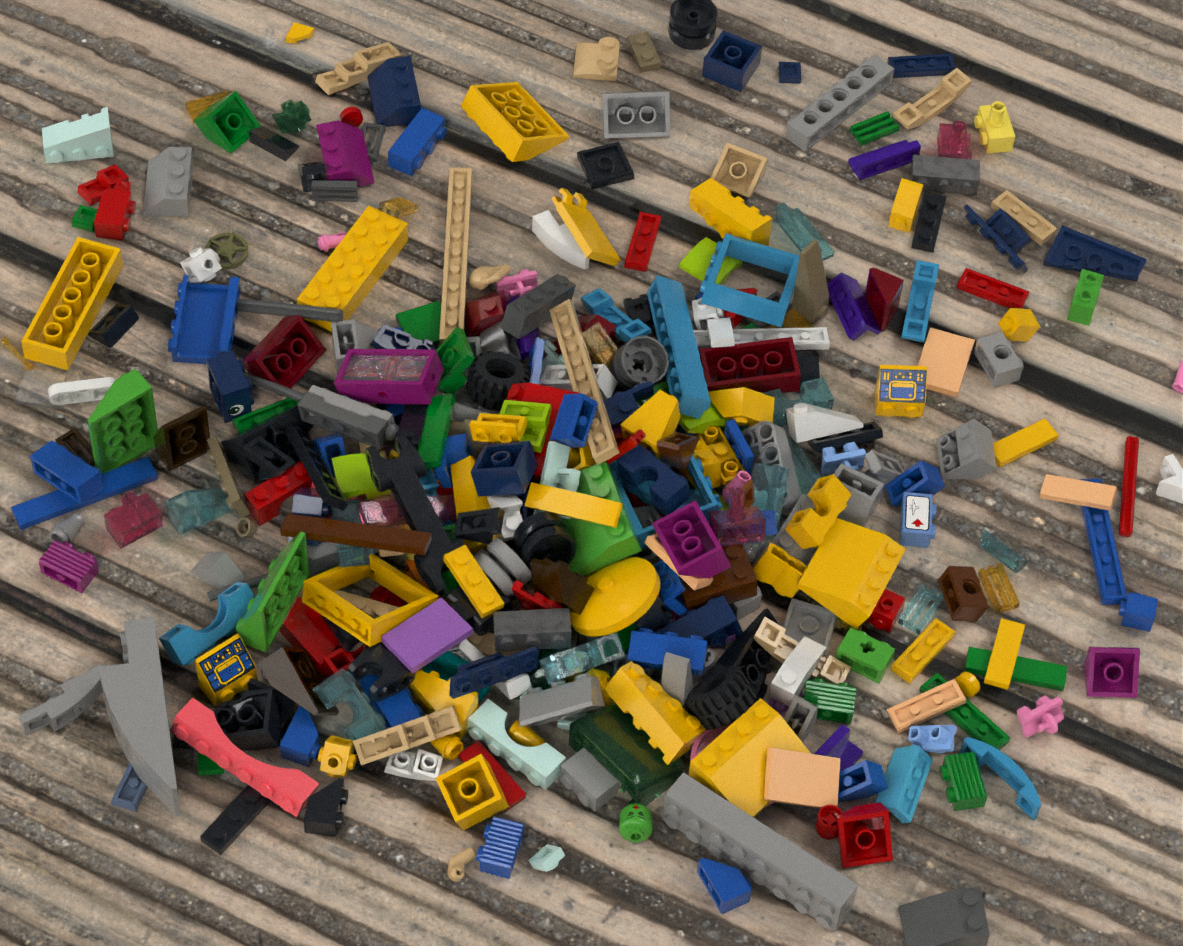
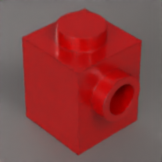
M884 589L869 617L868 623L879 630L891 633L903 611L906 598Z

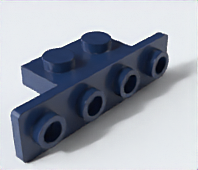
M966 204L964 206L967 212L965 215L966 219L973 226L977 224L981 228L979 232L986 240L992 239L995 242L993 246L1001 255L1006 253L1010 257L1008 261L1016 270L1021 268L1026 273L1028 268L1017 253L1031 242L1030 237L1001 208L984 222Z
M652 381L638 383L630 390L617 392L610 398L603 400L612 430L620 427L622 422L639 409L638 402L654 395Z
M534 646L506 657L501 652H497L458 666L457 674L450 678L449 696L455 699L535 670L538 667L539 649Z

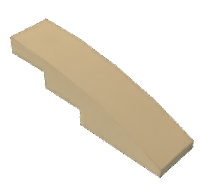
M389 42L355 51L353 59L338 62L333 71L317 75L315 82L330 95L368 79L367 76L386 60L401 57L402 54Z
M451 706L354 740L353 743L360 764L364 765L461 731L462 727L455 707Z

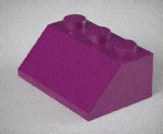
M339 120L317 124L316 127L328 181H357V187L375 184L363 130Z
M696 500L652 523L679 575L711 578L731 567Z

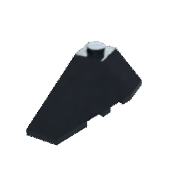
M295 405L221 441V444L230 464L249 480L256 482L258 481L260 467L242 454L243 447L261 436L286 454L293 448L285 433L287 427L293 425L309 432L314 425L302 421L298 406Z
M768 608L764 609L725 651L709 673L711 675L724 668L739 667L756 692L757 697L754 703L760 698H764L768 687L765 683L768 673H771L772 665L769 664L771 654L763 649L753 638L764 617L778 624Z
M273 688L245 692L241 694L240 699L231 703L225 701L219 704V708L213 710L223 733L240 750H263L280 747L282 723ZM174 735L173 746L175 748L195 749Z

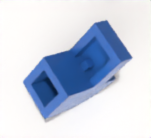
M466 433L447 437L441 467L433 468L434 477L440 481L443 489L453 487L450 465L468 456H473V448Z

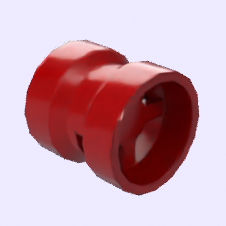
M825 805L819 810L815 828L821 838L832 840L838 837L837 816L843 813L839 807Z

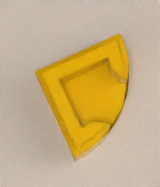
M294 22L286 35V42L297 43V41L303 39L308 40L314 35V28Z

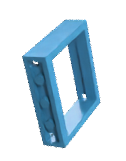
M725 234L723 242L718 241L710 266H708L705 279L702 281L700 292L704 293L701 303L782 327L795 289L799 255ZM725 256L788 274L789 276L779 303L716 284L715 282Z
M692 455L687 470L705 503L700 509L707 522L711 523L721 519L719 509L722 508L718 494L713 495L711 491L713 486L708 476L704 477L702 473L704 469L700 459H695ZM615 460L608 466L615 477L640 547L643 549L648 547L644 543L647 536L657 533L653 525L642 528L619 481L622 477L619 475Z

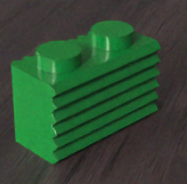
M822 679L806 680L803 699L818 707L816 717L818 720L836 721L849 725L852 722L857 688L843 682L831 684L826 683Z
M972 751L965 754L946 755L943 765L939 767L941 780L946 781L947 784L946 798L948 803H952L954 811L984 807L987 794L975 753Z

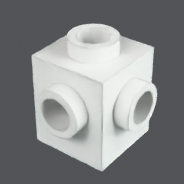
M198 247L189 253L190 257L180 262L186 275H189L191 283L203 280L207 282L217 276L215 272L222 269L219 264V256L211 248L202 249Z
M702 298L693 300V310L689 311L692 324H696L697 330H708L707 319L724 318L722 309L701 303Z

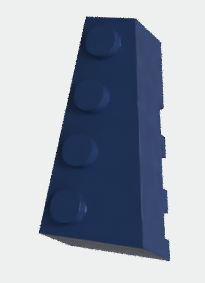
M722 595L711 598L699 609L689 610L677 621L668 622L654 634L663 635V632L677 633L678 637L688 638L689 635H697L707 641L708 647L716 646V648L726 645L725 640L727 637L735 634L737 639L743 631L727 600Z

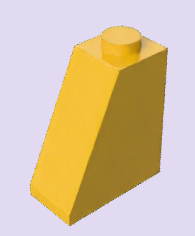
M659 390L620 424L623 440L638 429H642L646 437L639 444L645 449L649 448L652 450L656 458L661 461L657 440L673 434L681 418L679 402L676 397Z

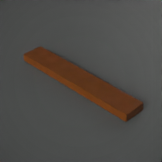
M287 514L280 528L281 536L295 538L302 531L306 534V539L416 555H425L432 540L431 533L296 514Z

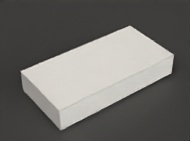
M730 318L707 319V329L712 348L735 346Z

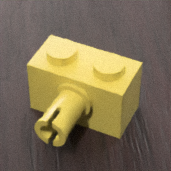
M996 101L992 105L979 106L978 114L974 117L975 128L979 129L980 144L984 145L986 154L1012 151L1015 134L1005 103Z

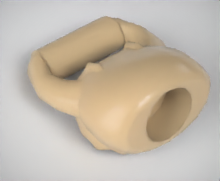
M507 264L495 267H478L471 273L469 283L472 288L481 291L490 283L499 282L511 269Z

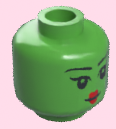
M632 803L621 810L619 815V831L624 839L630 842H642L651 836L653 816L646 806Z

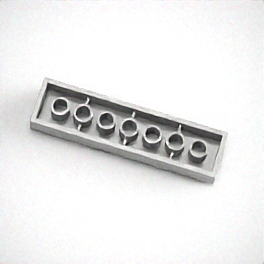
M684 772L665 794L662 820L670 828L678 829L686 834L690 841L706 847L713 856L721 857L729 862L731 867L738 868L749 875L756 884L769 888L776 897L789 901L799 912L809 914L822 927L836 931L852 910L858 884Z

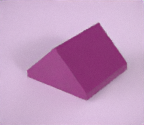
M1089 647L1083 664L1087 697L1137 698L1140 648Z

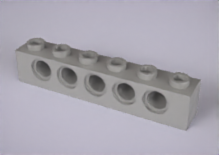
M873 55L868 60H864L856 70L850 71L842 81L835 83L827 93L821 94L813 104L807 105L798 116L792 117L786 126V138L804 152H807L892 83L894 68L876 55Z

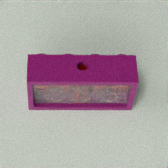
M348 349L334 385L339 395H346L361 403L430 405L444 369L436 350Z

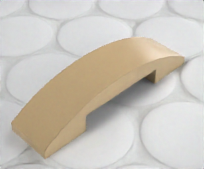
M956 68L941 79V84L914 104L908 102L895 111L893 117L907 129L920 126L939 115L955 102L972 84V80Z
M767 617L763 618L753 637L763 649L781 663H784L799 644V642L784 634L786 631L784 627ZM831 655L827 659L822 656L810 679H822L826 683L831 684L844 683L851 667Z

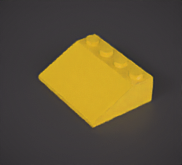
M518 82L471 85L460 106L467 113V116L473 119L480 127V130L486 133L494 145L499 147L512 162L530 160L568 140L570 137Z
M836 518L835 525L828 530L824 536V542L817 547L796 587L856 630L872 614L906 549L886 534Z
M760 698L690 761L689 776L750 816L755 817L771 802L764 800L767 749L777 748L811 753L782 716Z

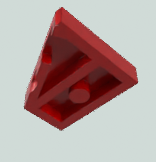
M517 580L511 588L521 604L520 607L524 610L564 608L538 592L534 594L525 590L522 586L523 583Z

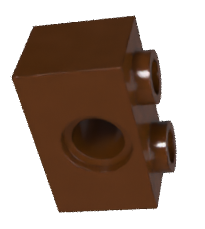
M948 566L939 577L938 583L952 621H978L989 608L974 567Z

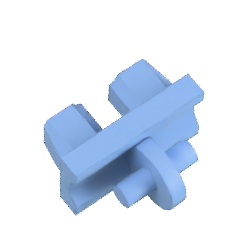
M855 442L846 443L843 446V453L836 454L835 448L832 446L823 448L821 455L822 475L835 474L841 463L856 471L864 468L865 449H859Z
M955 725L911 726L908 740L912 742L911 746L919 745L925 752L943 754L954 751V735L957 732V727Z

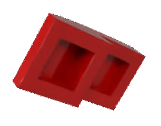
M114 164L97 171L96 179L79 185L77 193L88 204L94 205L100 202L104 190L108 188L113 189L117 180L129 181V177Z

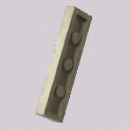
M216 436L207 439L210 447L207 453L213 463L216 462V465L213 466L218 478L223 480L219 484L225 495H229V497L225 498L231 511L236 510L241 518L250 514L223 446Z

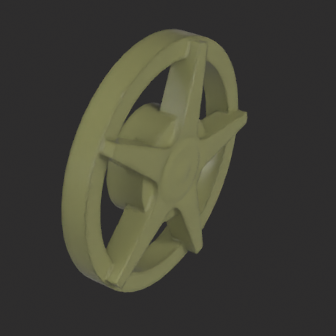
M234 232L215 235L209 239L205 246L206 249L210 248L213 244L217 247V255L221 259L230 262L219 263L222 269L238 267L248 257L247 242L241 236L234 234ZM228 238L227 242L221 243L218 241L220 239ZM233 239L239 241L243 246H235ZM236 252H244L239 260L233 262L232 258L235 257Z

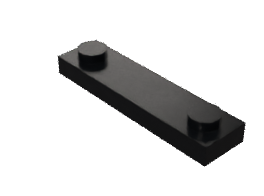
M405 404L397 436L404 435L418 451L428 404Z

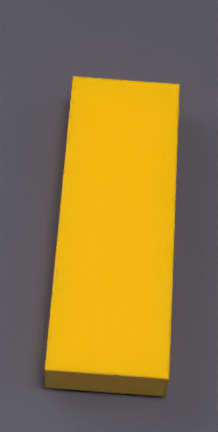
M1044 418L994 442L996 464L1000 468L1058 440L1059 434Z
M935 618L891 665L890 670L911 684L954 638L956 631Z
M1001 618L984 679L985 684L1008 690L1025 628L1024 624Z

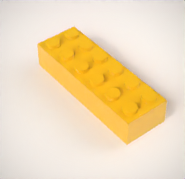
M368 205L299 295L297 304L341 309L343 311L342 321L349 320L408 242V223ZM305 319L331 331L330 321Z
M77 237L21 341L25 359L67 371L70 369L123 267L121 248Z

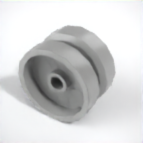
M496 537L487 546V551L491 558L484 553H479L475 560L499 596L510 599L514 595L511 589L514 585L513 581L517 580L523 583L522 586H524L532 578V574L522 559L502 540Z

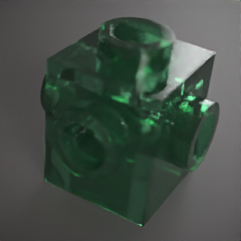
M290 99L280 105L281 109L272 113L281 134L293 131L294 133L300 132L306 128L305 124L312 120L309 115V108L302 100L293 101Z

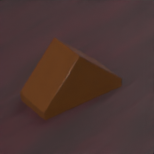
M676 432L657 440V448L662 462L665 461L671 467L686 470L698 444L699 437Z

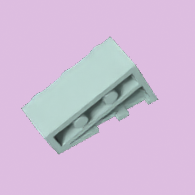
M108 107L102 108L101 113L89 116L87 113L81 115L82 119L73 122L66 120L42 128L46 163L114 157Z

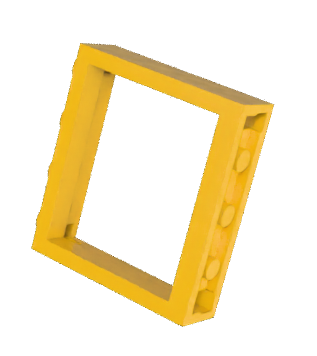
M370 552L304 580L302 602L371 647L381 642V636L437 601L439 596ZM369 577L409 604L374 619L334 593V591Z

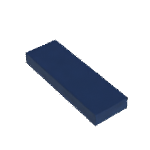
M952 53L888 57L887 61L894 68L893 78L947 75L956 69Z

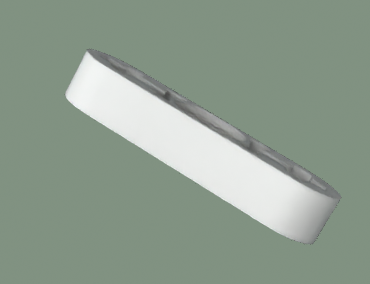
M104 377L56 383L48 388L49 400L54 405L102 400L116 379Z

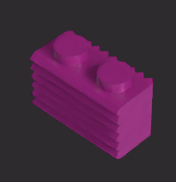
M54 540L53 544L42 555V558L39 559L40 571L43 575L45 574L47 577L49 576L51 579L79 593H83L99 572L97 560L92 554L88 552L83 554L68 542L61 543Z

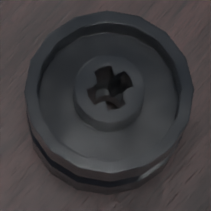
M675 0L671 5L668 27L669 37L673 43L688 50H698L709 46L713 42L716 33L718 12L715 4L711 0Z
M540 512L527 517L519 524L513 536L514 547L530 571V561L532 558L539 560L547 558L553 562L560 560L569 565L575 556L577 548L575 540L570 532L567 531L562 519L555 513Z

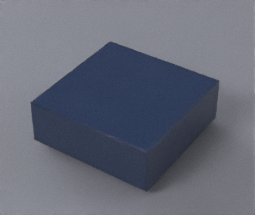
M779 62V83L801 84V62Z

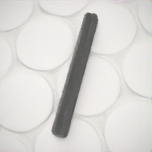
M239 299L237 301V310L240 312L285 317L299 314L303 319L330 322L343 320V311L341 309L252 299Z

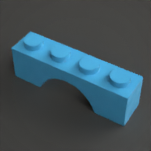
M236 582L218 595L219 607L217 615L206 628L195 631L189 626L177 624L159 637L173 663L180 665L193 663L197 659V655L202 651L212 649L217 645L216 641L236 631L239 619L241 617L244 618L247 613L249 601L251 598H255L247 583Z

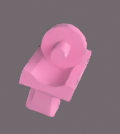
M528 269L519 271L517 275L509 277L505 275L499 282H496L497 292L504 290L506 301L514 296L519 298L538 286V274L536 270L529 272Z
M1045 695L1038 699L1035 709L1031 710L1026 706L1018 709L1017 720L1022 725V734L1028 738L1044 730L1049 734L1056 733L1058 731L1057 724L1064 719L1061 709L1063 700L1060 697L1050 699Z

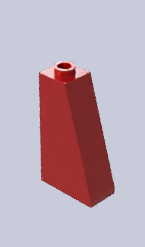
M297 597L279 632L293 647L304 648L318 675L323 677L325 675L323 657L342 646L321 617V614L303 603L300 597Z

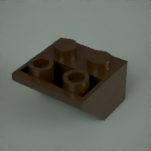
M532 558L530 568L534 593L538 592L562 607L569 608L570 613L581 615L595 589L587 583L588 579L581 574L571 572V567L563 561L557 560V562H553L547 558L542 560Z

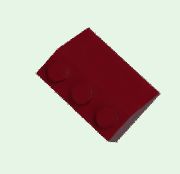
M298 314L284 317L242 362L248 373L291 389L325 353L326 348Z

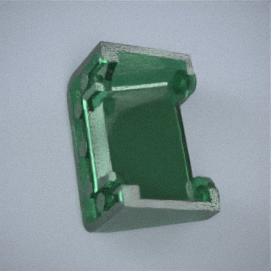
M615 702L581 716L570 724L568 745L576 753L582 748L591 753L621 783L620 790L623 793L627 791L631 795L632 800L629 801L628 805L639 803L647 806L669 789L683 773L682 766L684 764L682 759L679 757L667 765L662 759L664 753L659 747L654 749L648 742L650 740L649 735L644 730H638L633 724V716L630 713H624Z

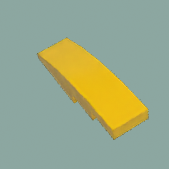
M531 482L524 506L580 521L617 528L623 504Z

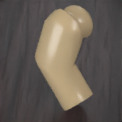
M471 847L466 848L449 859L447 874L452 881H460L465 875V864L476 858Z

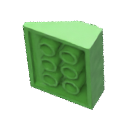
M136 369L122 374L113 382L87 420L95 467L99 469L101 474L124 466L155 447L153 437L157 433L158 427L153 390L151 385Z
M604 461L599 465L594 464L583 469L580 473L579 486L576 492L623 504L617 528L580 521L574 518L562 519L567 531L570 532L575 540L577 547L575 556L569 564L571 567L570 571L585 576L642 551L615 477L607 462Z
M301 531L280 552L277 559L272 560L269 574L266 579L263 578L261 580L256 597L251 598L245 617L239 619L236 632H238L244 645L266 653L268 652L302 590L304 580L308 579L310 572L306 534Z

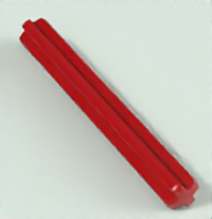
M1128 436L1125 441L1119 535L1127 538L1131 537L1133 532L1139 439Z

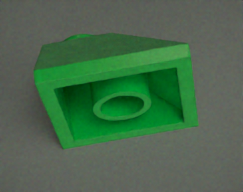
M233 91L209 106L193 120L208 140L229 153H233L249 138L251 130L261 127L237 91Z

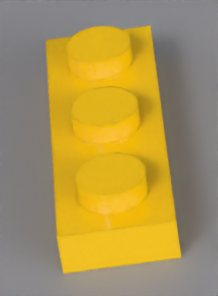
M466 545L444 555L443 561L481 618L504 608L503 600Z

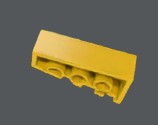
M712 178L690 190V208L695 213H698L709 226H712L723 239L725 234L769 246L773 218L768 215L763 217L759 214L760 210L755 206L749 208L745 205L744 199L739 196L734 198L729 189Z

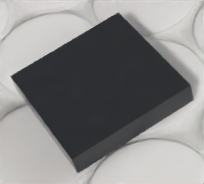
M619 142L577 152L578 161L591 189L634 179V172Z

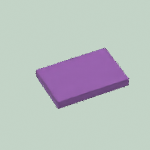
M440 598L381 636V642L412 673H415L471 636L473 628L446 601Z

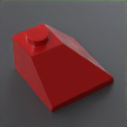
M881 802L854 806L837 816L842 868L893 860L889 811Z

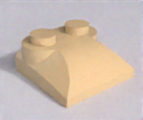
M604 37L599 42L577 43L573 78L616 82L620 53L619 41L613 37Z
M726 143L711 178L731 192L750 199L759 180L766 172L768 158Z

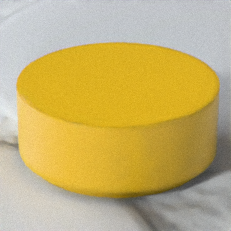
M962 672L955 678L964 696L971 698L979 692L980 684L973 674Z

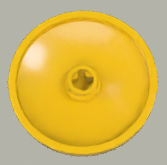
M626 557L586 576L588 579L587 583L595 589L581 615L570 613L571 625L578 633L595 637L615 633L637 621L653 605L660 591V577L654 566L643 558Z

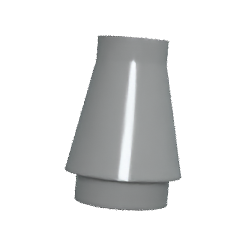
M74 513L71 517L53 526L49 534L51 541L57 540L61 543L68 542L71 544L77 532L84 524V519L79 514Z

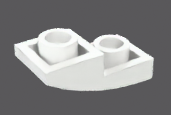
M418 749L417 753L404 750L388 756L384 772L410 779L436 781L435 778L439 775L443 756Z

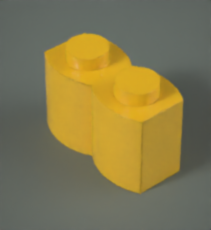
M769 543L755 561L752 569L757 580L771 584L781 596L793 598L799 590L796 585L807 565L790 556L781 547Z

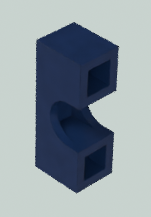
M638 444L616 459L619 475L635 488L644 481H655L649 487L651 500L667 515L690 498L689 483L682 475L678 476L673 472L669 464L657 459L649 448L645 449Z

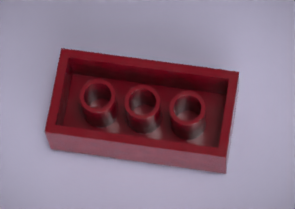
M792 337L740 343L730 347L699 348L708 392L742 387L766 395L800 391L801 373Z

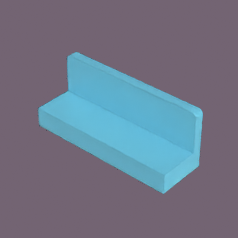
M919 745L896 748L885 774L888 789L878 793L875 803L881 802L903 824L911 823L933 759Z

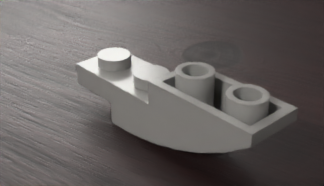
M107 663L93 666L87 672L67 679L60 685L61 695L53 696L45 703L35 708H29L19 715L21 729L24 734L28 736L48 725L55 732L79 717L102 693L98 667L108 666Z

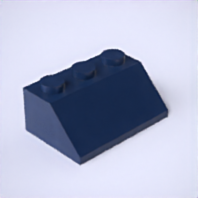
M411 56L389 58L367 76L376 124L385 125V127L410 124L421 110Z

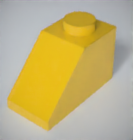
M904 178L901 179L891 210L889 227L910 233L918 214L923 184Z

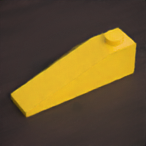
M468 456L450 465L457 517L458 513L490 509L487 496L478 497L470 473L476 462L473 456ZM500 534L493 535L492 541L496 537L501 540ZM463 539L471 553L477 554L481 548L487 551L489 544Z
M422 668L415 672L414 681L408 686L411 695L427 714L454 706L462 730L452 733V735L459 737L461 741L468 732V718L478 709V693L474 691L452 699L449 696L450 679L446 681L439 678V673L433 670L428 674Z

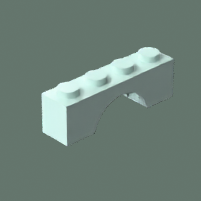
M487 699L468 718V732L474 740H479L488 746V749L495 756L500 755L508 762L512 769L525 774L533 785H539L546 790L560 776L561 765L566 762V757L548 743L535 747H527L515 743L506 733L507 712Z

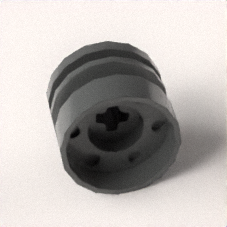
M637 336L621 346L612 355L609 370L617 380V386L623 391L630 390L636 384L652 381L655 384L667 372L669 365L668 354L658 340L649 336Z

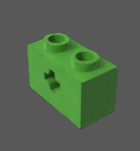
M1082 269L1067 320L1087 326L1090 325L1103 282V274Z
M850 627L837 649L836 659L850 666V670L880 684L893 661L895 648L884 641H878L868 636L863 631H857Z

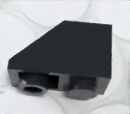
M339 778L308 797L304 816L305 833L336 837L337 827L342 828L344 812H341L342 805H347L349 790L345 789L344 779Z

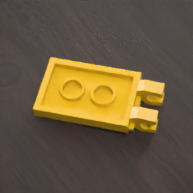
M561 188L559 192L563 195V200L555 195L552 200L557 208V212L586 258L616 266L621 259L591 212L586 209L587 200L582 194L576 192L573 195L577 199L576 205L572 201L573 196L567 189Z

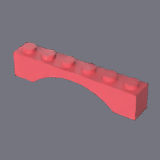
M194 698L174 718L170 732L178 739L185 741L200 754L207 756L221 768L226 769L238 777L240 781L247 783L259 791L262 796L269 798L284 811L291 813L295 817H298L307 806L308 797L316 793L319 783L299 769L271 766L241 751L223 733L214 712Z

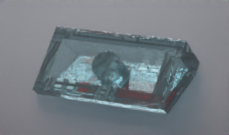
M983 531L980 547L1016 574L1027 565V562L988 531Z

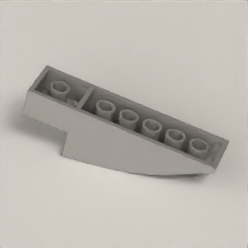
M150 617L124 621L125 631L120 632L124 664L98 667L108 718L120 747L138 777L176 817L181 816L155 619Z

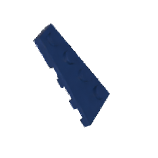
M1062 225L1044 260V265L1080 272L1082 269L1103 274L1104 276L1137 281L1147 259Z

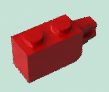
M117 180L113 189L108 188L103 191L94 221L96 237L123 240L125 232H129L131 225L130 214H134L136 206L135 201H132L131 182Z

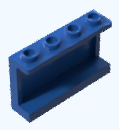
M189 275L183 276V281L178 283L177 295L180 299L175 301L174 314L177 315L176 320L172 319L171 322L173 338L168 340V352H172L173 362L207 364L206 359L231 352L238 313L237 301L240 299L241 294L239 277H230L229 285L191 283L189 282Z

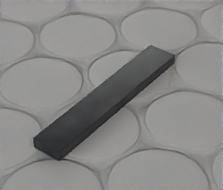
M289 425L285 433L322 501L344 511L348 506V502L309 432Z

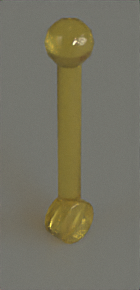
M3 337L1 339L2 344L24 365L25 371H32V363L27 362L10 344L9 340Z

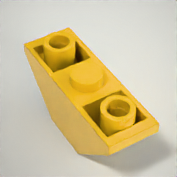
M708 426L704 433H695L696 437H699L721 461L720 484H728L739 471H744L719 426Z

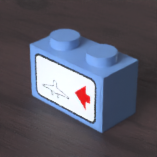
M903 492L900 510V545L928 548L930 539H935L936 524H932V519L936 517L937 506L932 504L933 494Z

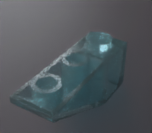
M221 487L187 490L165 501L168 519L179 535L184 534L230 512L231 509L225 499L229 495H225Z

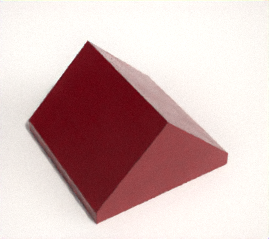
M870 268L865 298L881 332L887 329L898 310L904 280L877 268Z

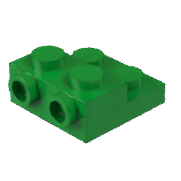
M457 326L436 349L444 369L437 388L444 394L454 395L467 380L464 370L475 359L465 331Z

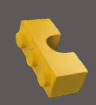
M834 474L818 478L807 494L815 506V511L811 507L795 512L785 530L802 550L820 546L824 542V536L828 530L835 525V519L839 513L847 507V501L852 494Z

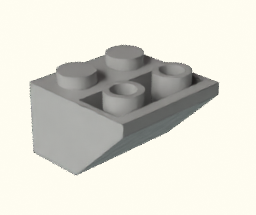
M356 320L331 322L332 343L338 374L348 349H375L370 344L378 331Z
M972 419L936 438L941 478L978 479L997 469L991 430L977 420Z
M841 463L834 475L852 495L847 501V507L839 513L837 518L865 527L881 501L884 483Z

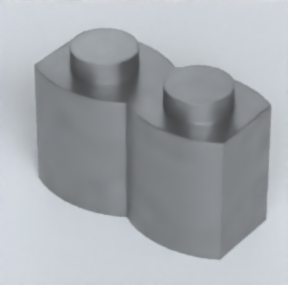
M503 319L480 333V347L484 353L499 351L504 354L513 355L512 357L521 360L520 351L516 344L517 338L500 328Z

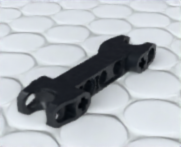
M404 435L396 437L397 441L395 444L399 457L395 459H385L374 446L367 447L365 455L370 469V476L376 489L380 493L391 490L410 530L431 533L432 540L426 554H414V562L422 580L429 586L432 592L438 596L444 595L445 586L441 574L450 570L443 561V557L445 554L466 544L460 537L450 541L419 481V478L426 476V468L422 458Z
M461 586L454 589L447 596L446 602L473 628V631L478 636H483L494 629L493 613L481 618ZM501 597L504 602V608L496 612L511 611V600L508 597ZM382 642L365 648L348 667L349 677L353 681L360 680L368 675L380 677L369 688L370 698L374 702L382 701L400 693L411 685L416 676Z

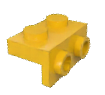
M479 413L477 421L471 420L469 427L473 441L507 443L521 442L528 423L526 416Z

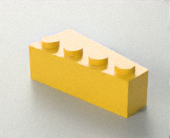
M632 661L620 667L604 688L624 713H630L633 716L635 727L638 730H644L649 735L650 740L648 742L654 749L659 747L664 753L662 759L667 765L687 753L692 748L694 742L706 730L695 716L690 715L682 708L678 700L670 697L658 682L653 681L644 673L641 666L634 664Z

